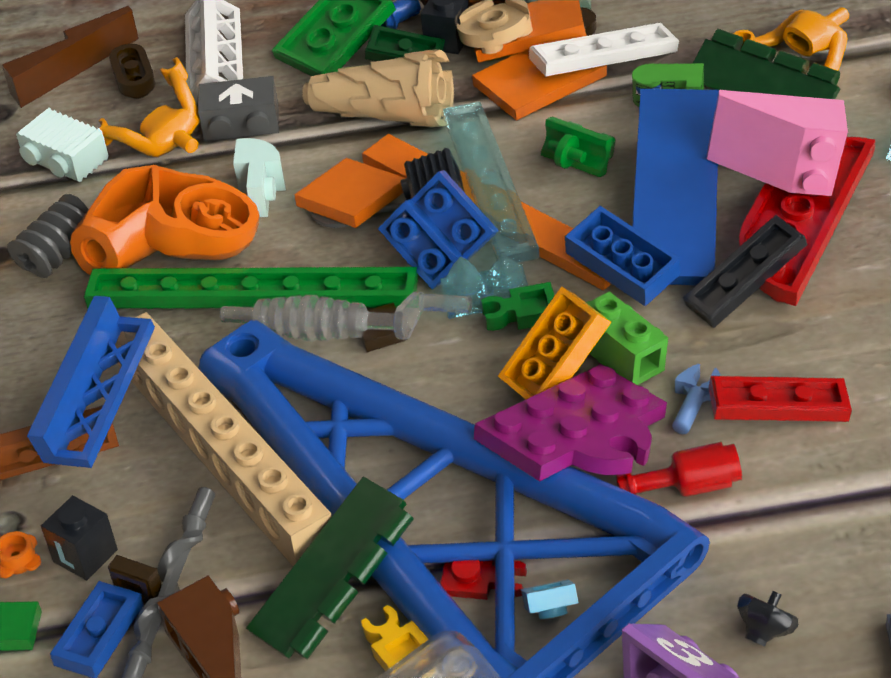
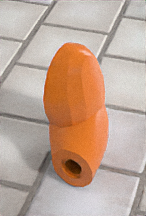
M157 165L123 169L104 186L72 232L70 240L71 252L80 268L89 275H91L92 269L129 268L157 251L169 257L181 259L224 260L237 256L250 245L258 229L259 212L257 205L245 193L209 176L178 172Z

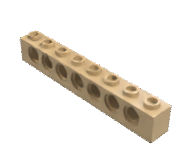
M147 312L135 317L151 319L155 329L131 382L289 563L294 566L332 517L331 512ZM121 332L115 344L116 348L134 340L136 333Z

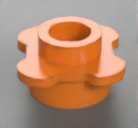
M14 531L0 537V578L5 579L13 574L34 571L40 566L41 558L35 553L34 549L37 546L35 536Z

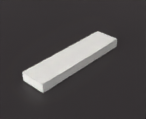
M660 22L533 45L529 49V59L546 77L674 53L678 51L679 40Z

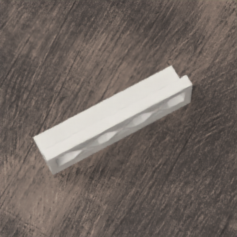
M196 0L185 14L186 71L188 73L186 83L198 105L199 84L243 79L240 9L224 0ZM221 14L227 16L228 19L225 20V18ZM218 30H220L228 40H226ZM219 51H221L225 55V57L229 60L228 62L219 53ZM218 73H222L228 80L220 77Z

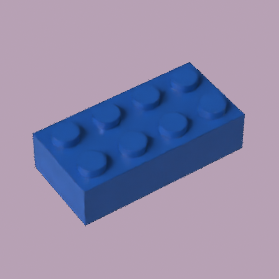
M602 206L594 210L565 236L566 253L644 306L648 305L680 275V257Z

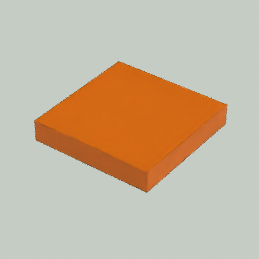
M345 158L294 194L296 206L357 228L403 193L401 180L405 178Z

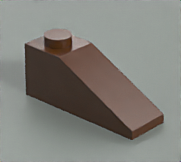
M209 575L157 602L166 634L198 678H241L240 641L234 617L240 612L234 597L227 588L220 591Z

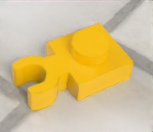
M389 605L383 607L387 621L383 625H372L367 618L361 620L365 638L372 644L373 656L390 678H417L441 663L438 657L439 651L413 621L401 627L397 611Z

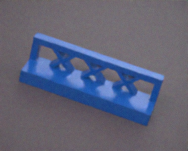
M93 297L27 434L28 439L43 463L92 468L155 329L151 319L120 317L110 297ZM121 332L136 333L134 340L116 348L115 344ZM120 363L119 373L101 383L99 378L102 372ZM104 397L106 401L102 409L84 418L83 413L86 406ZM88 433L89 438L82 452L67 450L72 440Z

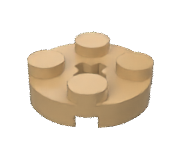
M493 0L481 1L463 11L459 16L461 24H457L461 42L469 47L481 48L484 54L497 53L503 49V44L520 37H525L533 31L528 5L524 0H505V3L494 5Z

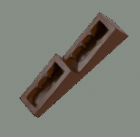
M126 6L63 31L65 40L2 64L10 94L21 108L109 57L111 51L116 47L131 44L138 40L132 9Z

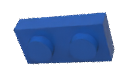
M98 581L51 651L50 656L53 665L87 677L97 678L144 606L141 594Z

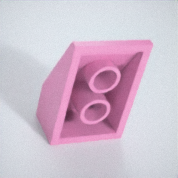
M719 90L708 144L707 160L790 193L832 196L848 133L844 100Z

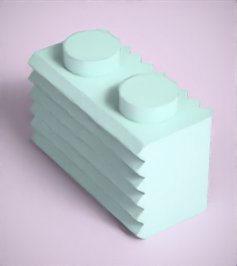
M50 108L46 109L16 134L22 158L30 165L39 164L50 169L57 177L66 176L82 182L83 177L87 178L88 173L92 174L93 169H97L98 165H102L103 161H107L109 157L103 132L99 128L90 127L89 124L85 125L83 121L79 122L72 117L68 118L66 114L63 116L61 112L57 113Z

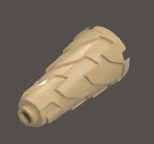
M442 50L405 53V57L371 62L369 65L338 68L337 72L311 76L310 81L306 82L303 86V100L306 105H310L313 111L338 113L341 117L376 118L383 121L408 122L411 126L444 127L448 122L445 119H441V117H448L452 114L454 99L452 70L442 71L440 62H449L448 57Z

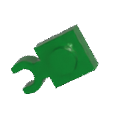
M551 282L509 289L510 298L504 299L499 296H489L481 299L482 313L486 318L487 330H500L511 322H516L518 330L532 328L555 296Z

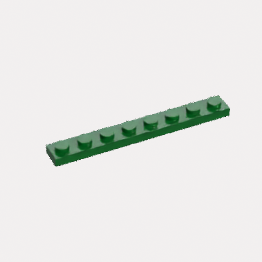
M417 267L92 269L84 299L87 309L94 296L110 297L115 308H376L390 303H394L396 308H414L418 273Z

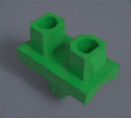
M553 116L546 119V139L541 150V156L554 160L555 165L563 169L571 166L597 177L606 175L608 161L614 154L615 137L605 133L594 132L583 128L580 124L571 121L567 122Z

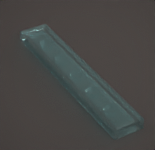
M478 101L443 109L445 124L476 206L499 230L489 240L499 267L540 258L539 246L481 102Z

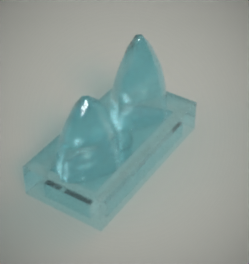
M504 255L492 265L490 270L478 272L471 262L460 256L449 270L447 278L440 279L448 319L482 313L481 299L489 296H499L504 299L510 298L509 289L528 286L522 264L518 265L515 261Z

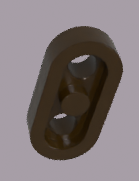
M124 44L111 51L109 59L120 92L124 96L134 99L147 96L155 88L156 83L145 49L138 44Z

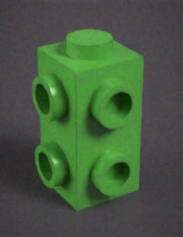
M610 291L592 301L586 302L612 322L589 353L602 365L612 368L617 374L636 385L665 371L669 337L663 334L659 328L654 327L635 312L631 306L625 304Z

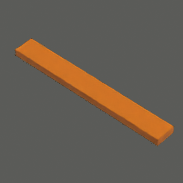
M389 133L362 153L364 164L407 178L404 167L406 161L412 162L414 158L419 159L421 156L428 155V153ZM460 170L464 192L499 230L496 233L497 235L603 291L611 285L610 282L566 253L565 236L574 228Z

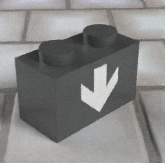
M274 76L199 84L198 114L204 141L279 133V104Z

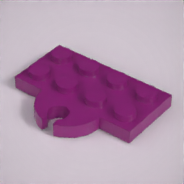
M600 364L475 423L474 440L538 481H542L571 465L587 472L602 475L632 473L633 459L642 466L648 462L652 435L648 426L665 418L667 402L650 393L646 388L638 386L617 374L612 368Z

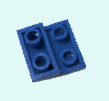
M445 170L438 171L412 199L405 200L378 228L410 266L417 267L418 275L432 290L457 271L499 231Z

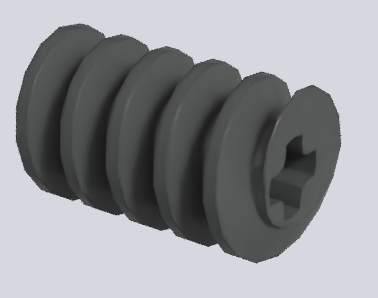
M64 194L59 198L58 202H55L48 208V211L42 213L37 221H33L27 227V230H23L18 234L16 240H12L7 244V251L10 257L22 269L34 273L41 278H47L52 274V268L57 269L62 265L63 259H68L73 255L70 245L71 235L87 213V206L77 196Z

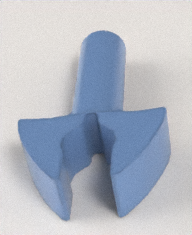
M700 364L686 369L675 379V393L686 395L672 424L674 431L679 434H687L690 431L702 403L711 401L708 388L710 380L702 383L701 386H697L700 378ZM714 368L711 376H721L717 368Z

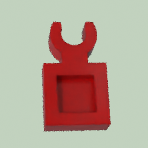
M464 560L445 563L440 584L451 597L488 600L490 589H495V561ZM514 561V576H526V564L521 561ZM515 583V597L522 596V584Z

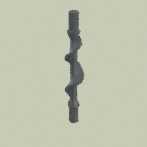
M198 488L188 515L183 517V536L179 540L171 542L160 559L157 570L163 584L158 596L149 599L138 614L134 623L137 643L128 652L129 659L121 678H142L147 664L152 662V644L162 621L157 602L180 591L177 582L192 547L203 540L202 531L206 528L205 520L215 498V492L210 488Z

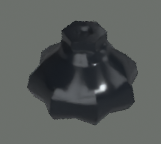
M772 591L767 603L745 593L739 598L737 607L746 624L747 634L745 638L765 647L766 643L773 638L785 636L795 631L798 627V618L777 608L782 596L781 594Z

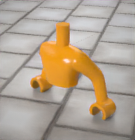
M840 7L825 17L820 13L801 9L792 13L777 28L764 35L755 37L748 30H738L733 34L743 37V44L747 39L771 47L785 41L792 50L803 56H811L816 52L829 50L824 66L839 71L848 40L847 33L839 25L849 19V13L844 7Z
M178 57L172 59L175 64L172 68H161L160 71L169 86L173 87L182 108L174 109L167 105L157 107L142 121L140 125L142 135L128 128L110 126L104 118H101L99 120L101 124L99 129L103 132L106 146L111 144L113 140H116L151 157H160L178 146L188 153H193L197 150L198 141L190 135L200 123L198 107L186 83L188 73Z

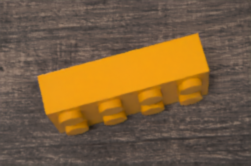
M561 286L498 377L525 400L556 386L574 376L612 322L576 294Z

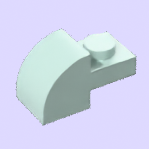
M255 138L236 139L233 164L238 189L243 193H247L248 197L257 205L259 217H268L269 201L276 199V191L286 190L280 154L272 144L264 140Z

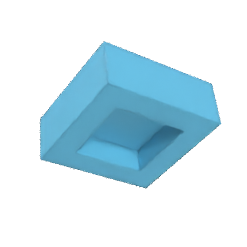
M568 579L521 589L525 609L530 614L538 612L539 619L565 615L568 613L567 606L579 603L575 584Z

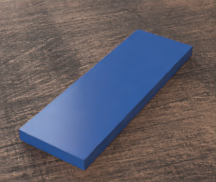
M640 89L632 227L680 257V275L669 285H697L715 269L718 164L707 160V150L719 90Z

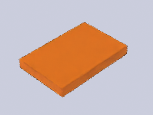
M538 0L527 3L533 31L525 37H520L503 44V49L497 53L484 54L481 48H475L477 61L481 63L526 52L533 45L586 36L579 0Z
M529 51L514 54L473 74L472 80L474 87L517 121L607 76V65L545 77L529 59Z

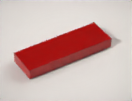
M710 377L708 388L713 415L716 420L849 422L852 413L844 378Z

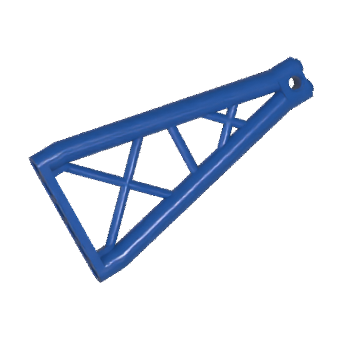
M251 320L241 325L222 340L206 349L201 355L198 369L221 394L238 407L264 441L331 512V516H333L357 485L345 470L348 437L393 436L433 454L387 489L403 500L451 463L495 482L494 542L407 545L402 537H400L394 546L389 545L382 539L377 543L388 554L372 574L373 578L409 622L413 621L438 649V657L453 678H573L622 635V629L625 626L635 624L700 566L709 550L710 541L707 536L664 507L571 466L542 481H538L474 440L475 424L294 346L258 320ZM275 384L331 408V420L305 421ZM329 438L328 448L320 439ZM514 491L615 537L514 541ZM633 555L642 562L528 661L515 652L514 560ZM464 560L495 561V649L424 565L425 563H450Z

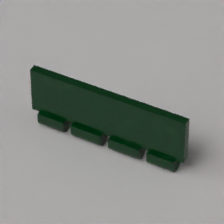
M721 29L715 31L711 40L705 39L692 63H704V87L710 90L836 99L840 91L839 86H837L840 71L817 63H813L808 71L809 60L784 51H779L775 57V48L747 39L743 44V37Z
M363 476L246 629L288 659L296 652L308 660L328 633V630L318 623L321 616L333 624L336 623L358 594V591L347 583L352 577L364 585L388 554L377 544L379 540L382 539L389 545L394 546L414 520L408 512L403 510L407 505L406 502Z

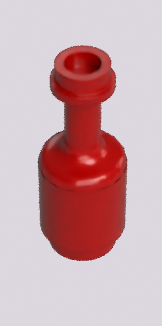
M722 442L677 451L671 456V465L664 469L631 475V473L616 475L617 486L635 495L673 486L678 489L683 497L732 487V482L742 480L741 465L735 445L723 446Z

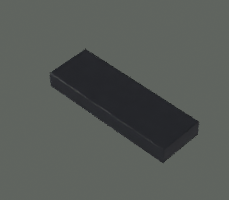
M775 215L683 297L686 306L715 328L759 289L766 279L772 277L808 245L805 236Z

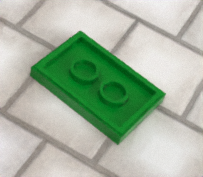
M319 0L272 49V53L276 59L310 76L337 72L338 68H342L370 38L374 25L381 26L396 8L391 0Z

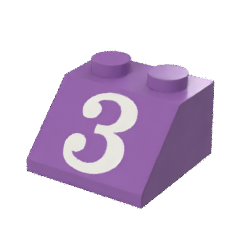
M628 624L622 629L624 678H739L730 666L717 663L703 653L692 639L687 636L678 635L666 625Z

